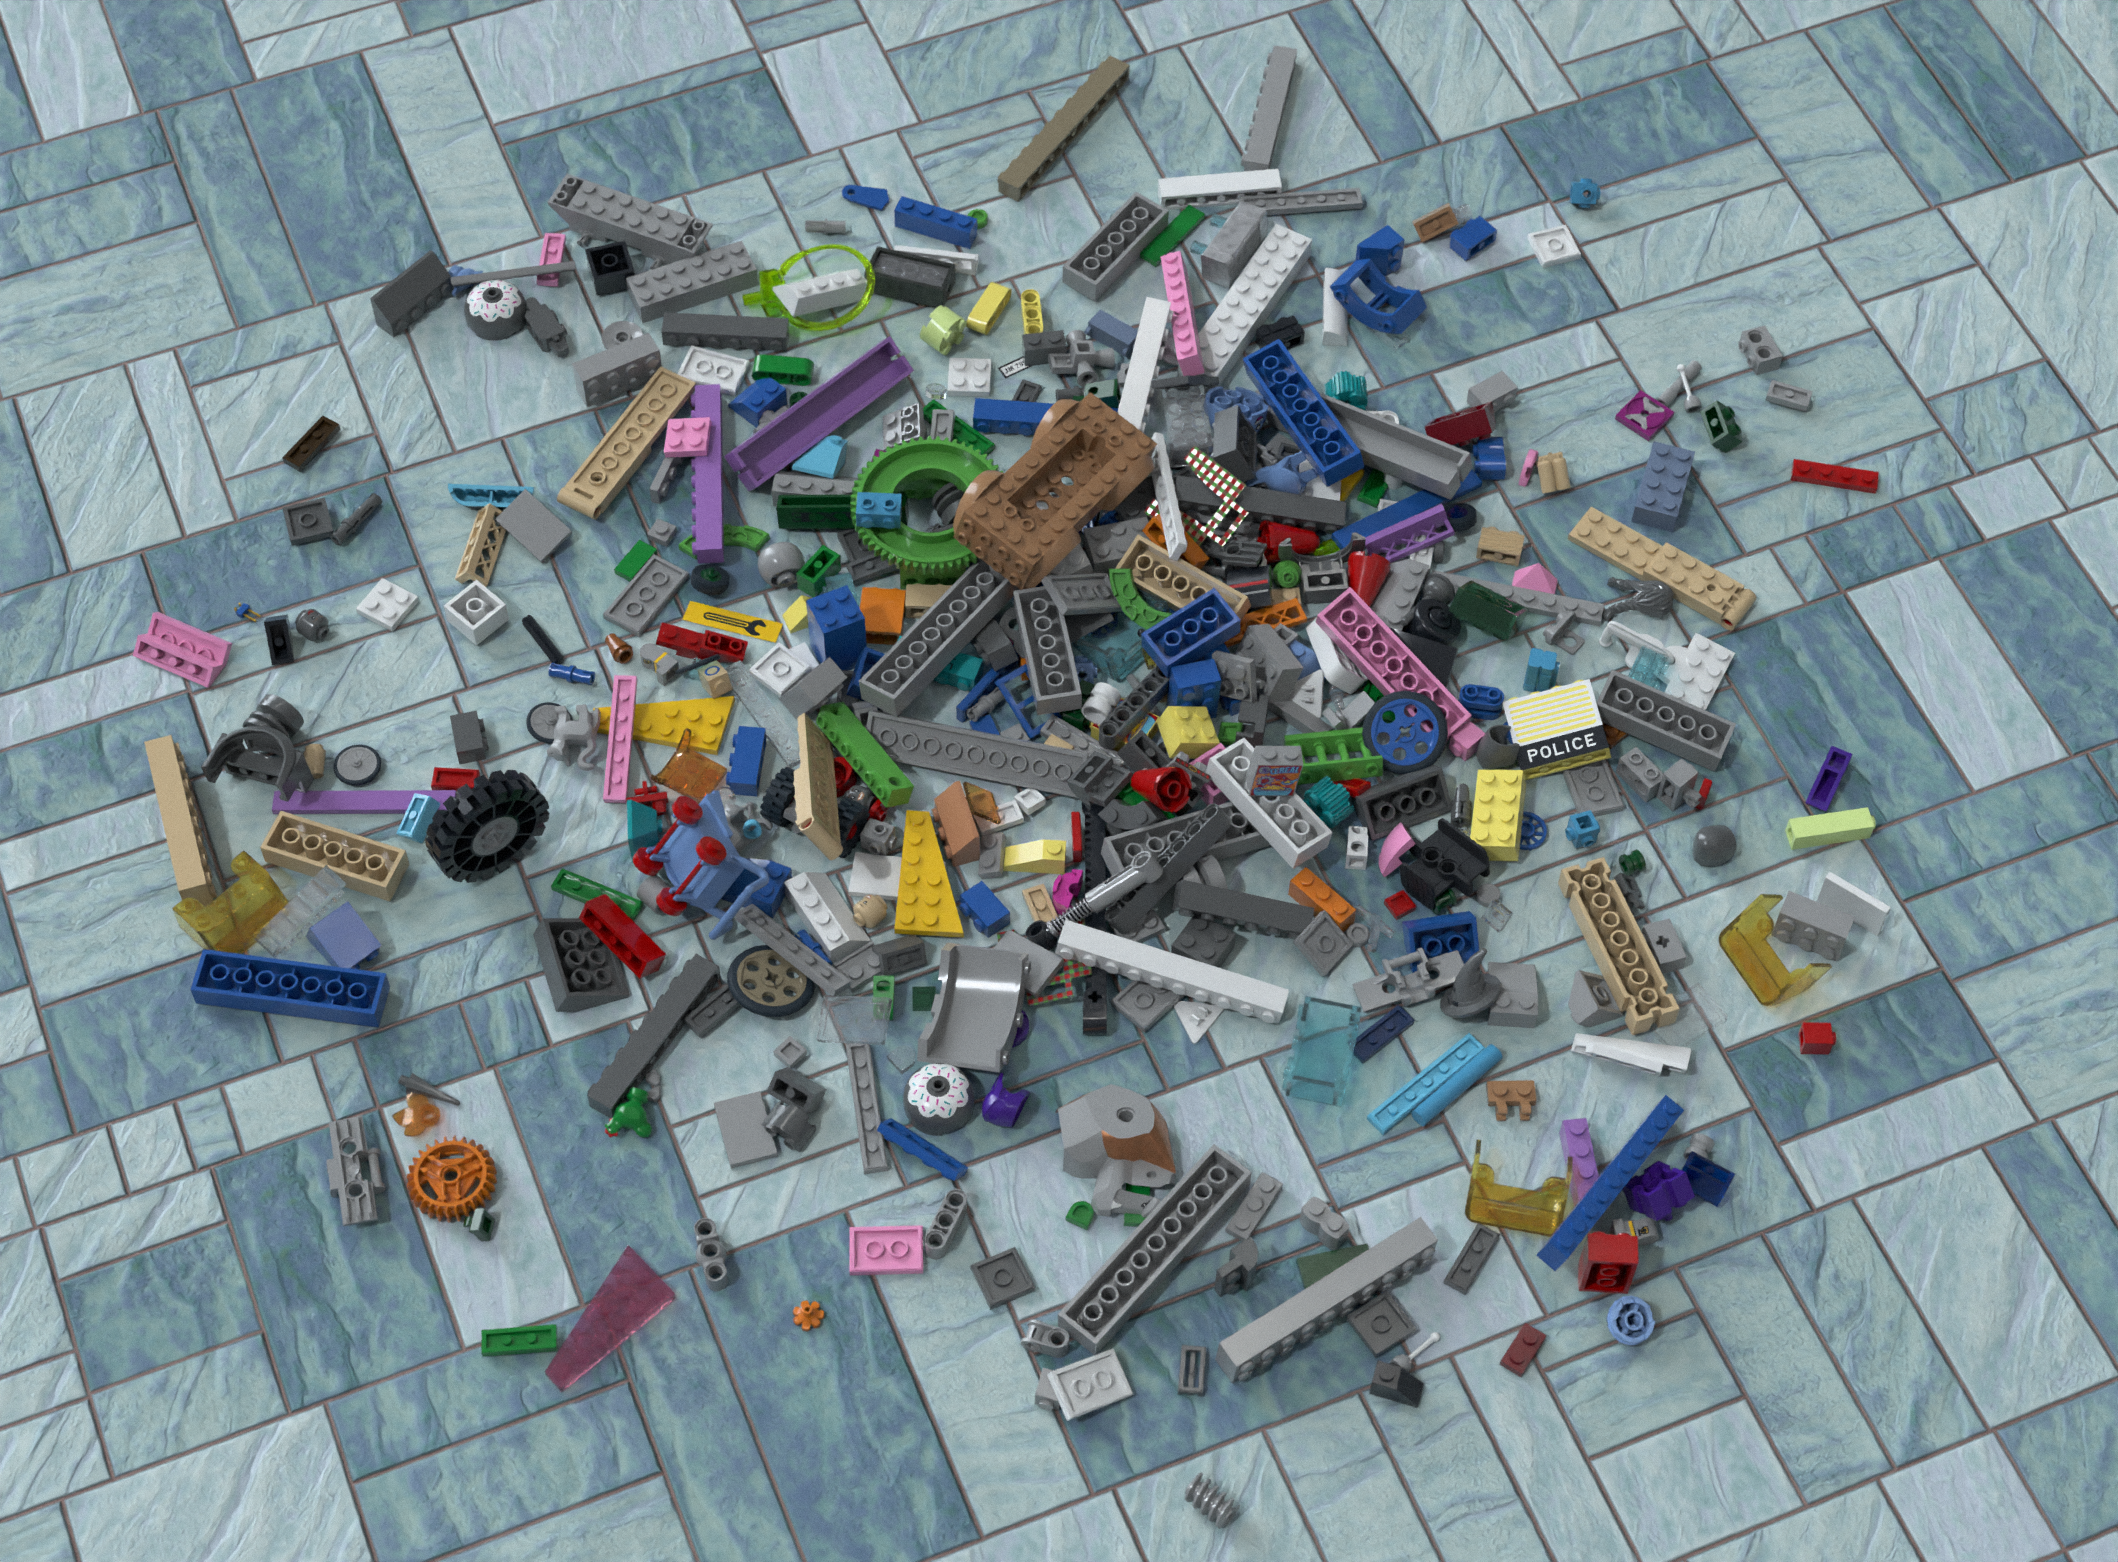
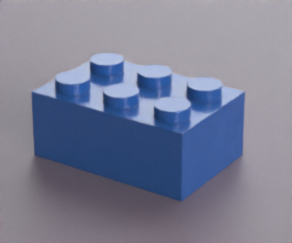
M1209 659L1171 667L1167 707H1207L1210 718H1216L1221 677L1215 660Z

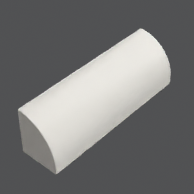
M1325 268L1322 345L1347 346L1348 311L1336 300L1330 288V285L1343 272L1334 268Z

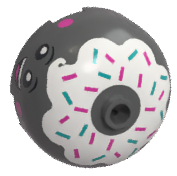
M490 280L482 282L475 286L466 297L464 314L467 326L476 333V336L491 341L508 339V335L513 334L517 330L521 331L526 324L525 314L527 307L525 298L515 285L507 281Z
M945 1063L925 1065L916 1070L905 1085L903 1092L905 1113L911 1125L925 1134L943 1136V1133L956 1129L960 1130L968 1123L974 1111L975 1099L971 1081L963 1071L955 1066Z

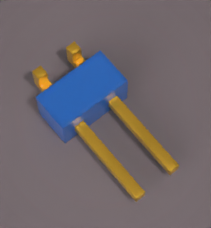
M239 603L240 608L238 610L236 607L234 608L237 616L242 619L245 616L256 622L255 619L246 615L248 612L261 617V615L252 611L246 603L242 605Z

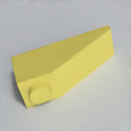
M1043 839L1005 847L1003 871L1065 874L1066 841Z

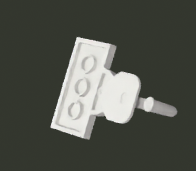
M1610 621L1607 624L1599 640L1601 646L1608 647L1612 644L1611 637L1615 635L1632 644L1625 657V662L1630 669L1642 675L1657 673L1659 678L1668 685L1664 691L1665 693L1706 710L1735 654L1698 633H1695L1688 648L1682 646H1669L1665 648L1663 643L1647 634H1639L1615 621Z

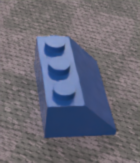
M1470 911L1402 922L1404 945L1407 954L1416 952L1418 948L1422 947L1427 959L1458 950L1465 964L1473 954L1479 951L1477 921ZM1420 960L1410 963L1412 973L1417 971V965H1419Z

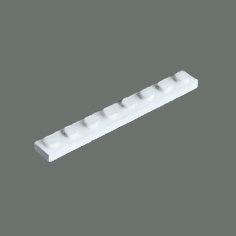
M1155 432L1151 438L1157 443L1151 456L1155 469L1151 474L1169 559L1178 561L1181 554L1187 549V541L1163 434Z

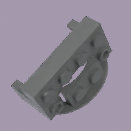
M249 726L237 729L229 734L222 733L201 766L208 782L215 783L224 768L228 774L276 785L281 792L279 798L289 802L294 791L307 793L314 780L303 753L294 749L292 742L284 733L266 726ZM243 741H245L248 749L245 748ZM254 751H267V752L275 753V754L279 755L280 757H278V758L276 759V758L268 757L266 754H264V753H262V752H258L257 754H256V753H253V752H254Z

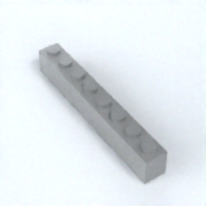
M1274 45L1272 53H1268L1267 65L1269 67L1264 69L1263 79H1265V82L1261 81L1259 91L1262 95L1257 96L1256 107L1258 110L1253 112L1252 122H1254V125L1250 124L1248 135L1251 138L1247 139L1245 144L1247 154L1242 155L1241 166H1244V172L1270 169L1296 65L1297 49Z

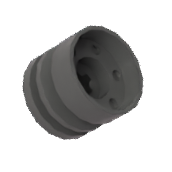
M948 483L940 488L932 499V505L937 511V515L941 518L943 526L954 522L958 505L964 495V492L959 490L953 483Z
M268 694L257 705V711L252 712L249 718L243 722L242 727H271L284 733L290 739L303 726L304 720L299 711L289 702L277 695Z

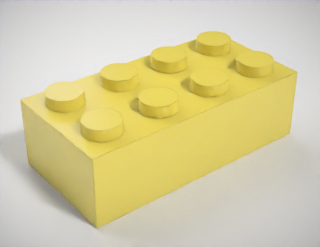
M1478 770L1470 838L1485 849L1489 861H1518L1526 792L1523 770Z

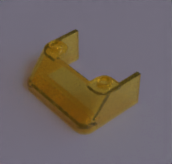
M1775 894L1759 895L1719 935L1720 947L1759 1003L1764 1006L1777 1005L1808 990L1832 968L1830 963H1810L1805 968H1797L1791 973L1788 972L1766 940L1774 929V922L1768 912L1783 899L1781 895Z
M1476 1140L1465 1205L1467 1219L1474 1223L1552 1236L1563 1222L1572 1176L1573 1157L1568 1156L1564 1178L1555 1176L1547 1178L1542 1184L1541 1192L1493 1183L1494 1170L1488 1164L1479 1163L1481 1140Z

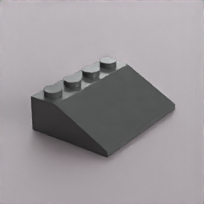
M579 918L542 919L533 936L556 1012L581 1011L630 996L619 958Z

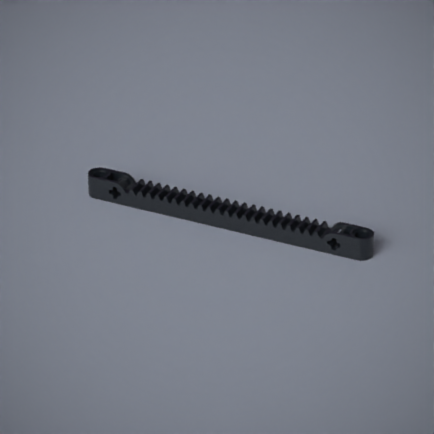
M1082 802V812L1085 815L1086 894L1106 881L1105 861L1101 855L1105 838V821L1098 815L1105 807L1096 803L1088 806ZM1106 908L1099 913L1092 912L1091 915L1088 914V917L1085 916V926L1106 932ZM1093 966L1091 967L1092 974L1086 975L1083 1035H1106V970Z

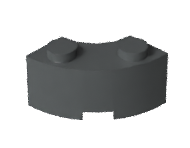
M1113 799L1098 814L1108 824L1127 830H1134L1168 820L1164 813L1150 801H1142L1137 805L1131 806L1125 800Z

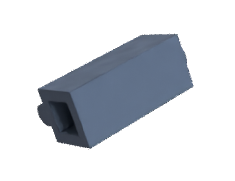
M1100 309L1088 322V327L1084 333L1129 358L1133 353L1138 330Z

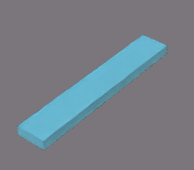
M1468 1033L1368 1114L1367 1120L1384 1135L1482 1052L1485 1047Z

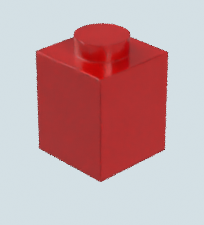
M1802 1023L1798 1033L1800 1053L1829 1055L1832 1046L1836 1045V1033L1832 1032L1831 1023Z

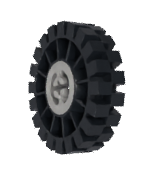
M501 770L491 772L489 780L485 775L474 779V788L471 789L467 783L459 788L457 791L461 797L458 799L450 796L443 803L447 810L436 811L432 817L435 823L429 824L426 834L429 837L425 838V845L432 859L449 879L452 878L457 882H462L465 879L467 883L476 882L479 876L482 880L491 878L494 874V868L499 873H502L510 868L508 860L513 859L517 863L525 856L521 849L531 850L538 842L534 836H542L546 828L543 823L549 819L550 813L547 811L549 809L548 801L533 781L522 772L518 774L516 770H507L504 774Z

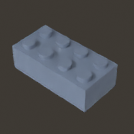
M1653 442L1631 522L1670 532L1674 531L1695 451Z

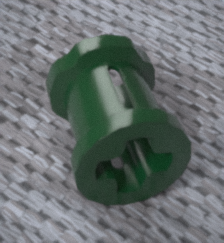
M1450 887L1435 898V907L1431 909L1434 914L1438 915L1445 907L1457 904L1456 896Z

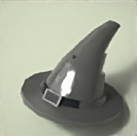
M1485 948L1480 949L1467 960L1455 978L1454 985L1441 998L1440 1009L1445 1016L1465 1018L1478 1014L1494 1003L1500 995L1502 987L1500 980L1494 975L1480 974V964L1487 953Z

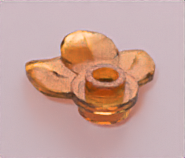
M417 1093L406 1094L408 1107L392 1115L398 1125L405 1127L404 1135L409 1137L422 1134L427 1127L436 1125L441 1117L439 1109L435 1105L429 1104L426 1096ZM433 1115L431 1118L425 1119V1116Z

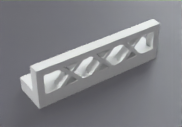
M895 245L894 250L956 264L955 273L976 275L979 260L978 254Z

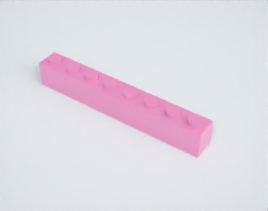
M1181 251L1171 252L1161 256L1167 299L1168 302H1171L1170 310L1174 311L1171 324L1177 360L1183 376H1195L1205 373L1188 271Z

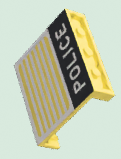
M1590 679L1577 680L1572 684L1555 686L1550 690L1532 692L1530 695L1520 698L1513 697L1503 702L1508 725L1511 726L1510 733L1513 744L1518 743L1520 745L1517 759L1520 770L1524 772L1525 780L1611 758Z

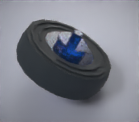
M1454 503L1444 507L1447 519L1454 532L1468 530L1477 523L1476 509L1469 504ZM1445 525L1441 526L1442 529L1447 530Z

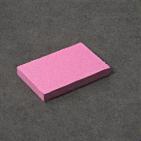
M923 1225L850 1227V1275L923 1274Z

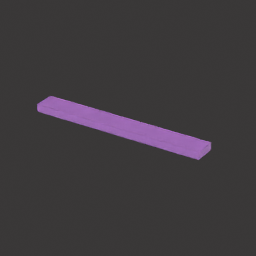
M456 790L307 791V793L294 791L289 802L279 798L281 795L280 791H274L272 812L273 814H279L280 811L290 814H405L414 793L431 796L440 803L438 810H447L443 803L450 796L456 798L457 794Z

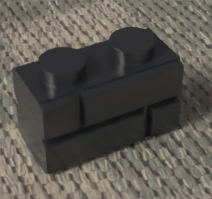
M1294 315L1288 318L1282 317L1270 325L1264 324L1256 330V343L1260 349L1278 339L1281 340L1287 350L1304 343V329Z

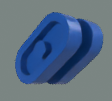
M1467 684L1461 688L1458 701L1472 715L1471 718L1495 720L1501 715L1504 693L1496 687Z

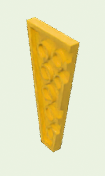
M726 696L714 699L703 698L635 704L632 739L718 755L735 697ZM600 707L598 709L601 712V718L597 733L609 735L611 707Z
M906 810L894 927L895 934L964 938V932L930 813L928 811Z

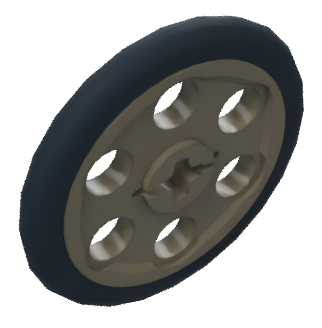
M768 945L754 946L743 951L730 964L727 973L729 990L735 1000L746 1010L764 1017L777 1018L798 1012L808 1004L815 990V982ZM775 959L780 962V965L772 966L768 961ZM755 965L759 970L752 972L747 969V966ZM795 972L799 977L793 979L788 977L787 973ZM751 983L756 988L754 990H747L743 985ZM792 990L796 995L788 997L784 994V991ZM771 996L775 1001L767 1003L762 997Z

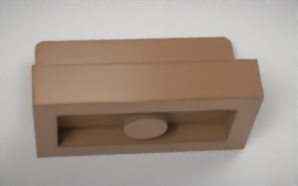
M1449 203L1412 221L1422 242L1459 224Z

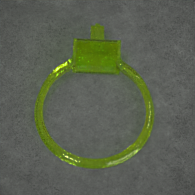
M838 244L820 245L790 256L781 264L778 270L759 271L760 291L743 294L742 299L744 306L761 303L766 317L776 318L782 316L783 318H788L791 325L806 331H828L849 323L863 312L874 293L875 274L869 260L858 250ZM820 250H844L856 256L863 264L867 274V285L862 298L848 313L831 321L812 322L799 316L793 317L772 290L774 286L786 284L783 278L796 262Z

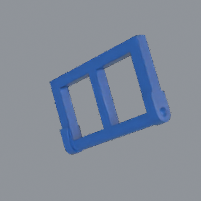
M1025 664L1008 675L997 679L994 683L1026 731L1027 736L1031 739L1040 734V730L1045 723L1032 730L1020 709L1034 702V697L1032 695L1016 704L1004 685L1023 673H1026L1029 678L1027 665ZM1059 712L1051 713V715L1053 714L1062 719Z

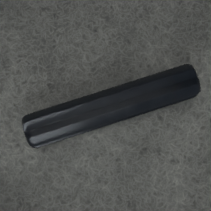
M527 615L522 619L523 626L549 660L555 664H562L564 662L563 655L533 616Z

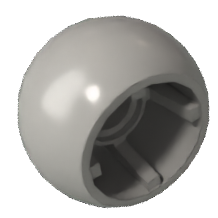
M790 542L772 544L766 547L758 558V570L763 580L771 586L780 588L794 585L797 582L796 573L805 565V559L801 550Z

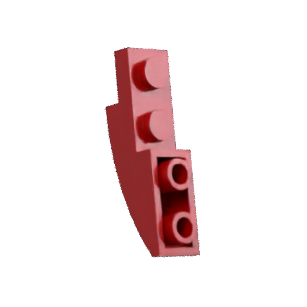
M664 622L661 623L656 640V645L677 650L676 655L703 660L719 654L720 658L717 661L722 663L743 662L748 641L705 630V634Z

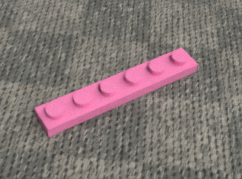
M614 675L603 793L604 803H627L637 676Z

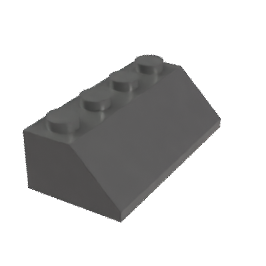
M433 251L427 252L370 298L376 325L392 337L403 332L406 327L415 320H418L421 315L430 308H433L437 302L448 296L453 290L450 274Z
M1436 765L1371 786L1370 789L1361 795L1352 797L1356 815L1362 826L1367 827V835L1372 841L1389 835L1400 822L1407 828L1451 811V800L1442 768Z

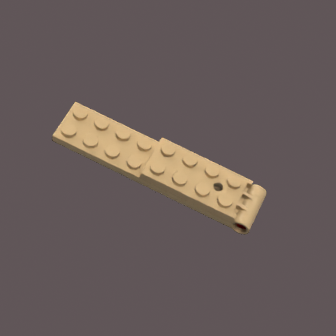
M660 366L568 483L559 491L557 502L596 520L607 509L651 453V445L668 425V419H673L695 391L696 383Z
M1590 507L1568 535L1569 541L1641 581L1657 580L1664 582L1671 588L1673 599L1715 621L1727 630H1734L1757 599L1754 592L1744 589L1745 585L1667 542L1663 546L1593 507Z
M803 713L797 717L801 764L800 768L794 771L793 782L795 787L794 798L796 800V824L804 835L829 860H834L840 856L843 847L840 841L832 742L819 727Z

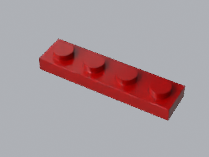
M1793 459L1791 481L1876 494L1879 472Z

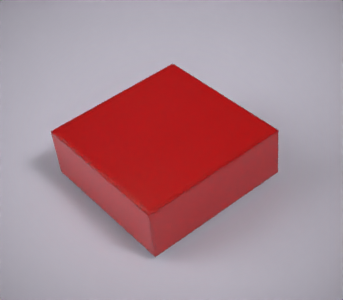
M1704 778L1699 790L1701 798L1698 801L1700 803L1694 808L1700 810L1704 808L1713 783L1712 780Z
M1404 889L1384 899V905L1396 921L1416 910V905Z

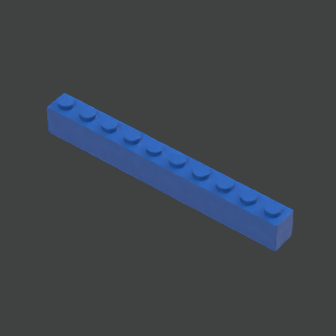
M1665 1095L1650 1111L1536 1256L1556 1271L1577 1248L1680 1117L1684 1109Z

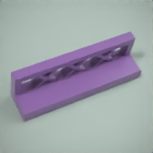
M1440 504L1367 536L1365 549L1368 556H1371L1372 553H1387L1385 558L1392 563L1454 536L1455 533L1447 519L1443 505ZM1443 525L1446 526V531L1442 533L1435 532L1436 528ZM1420 535L1427 536L1424 541H1415L1416 537ZM1399 544L1407 545L1406 548L1401 551L1395 550L1396 546Z

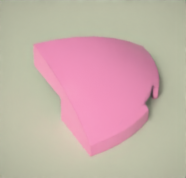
M1402 822L1387 836L1379 854V868L1384 877L1402 864L1399 857L1416 844Z

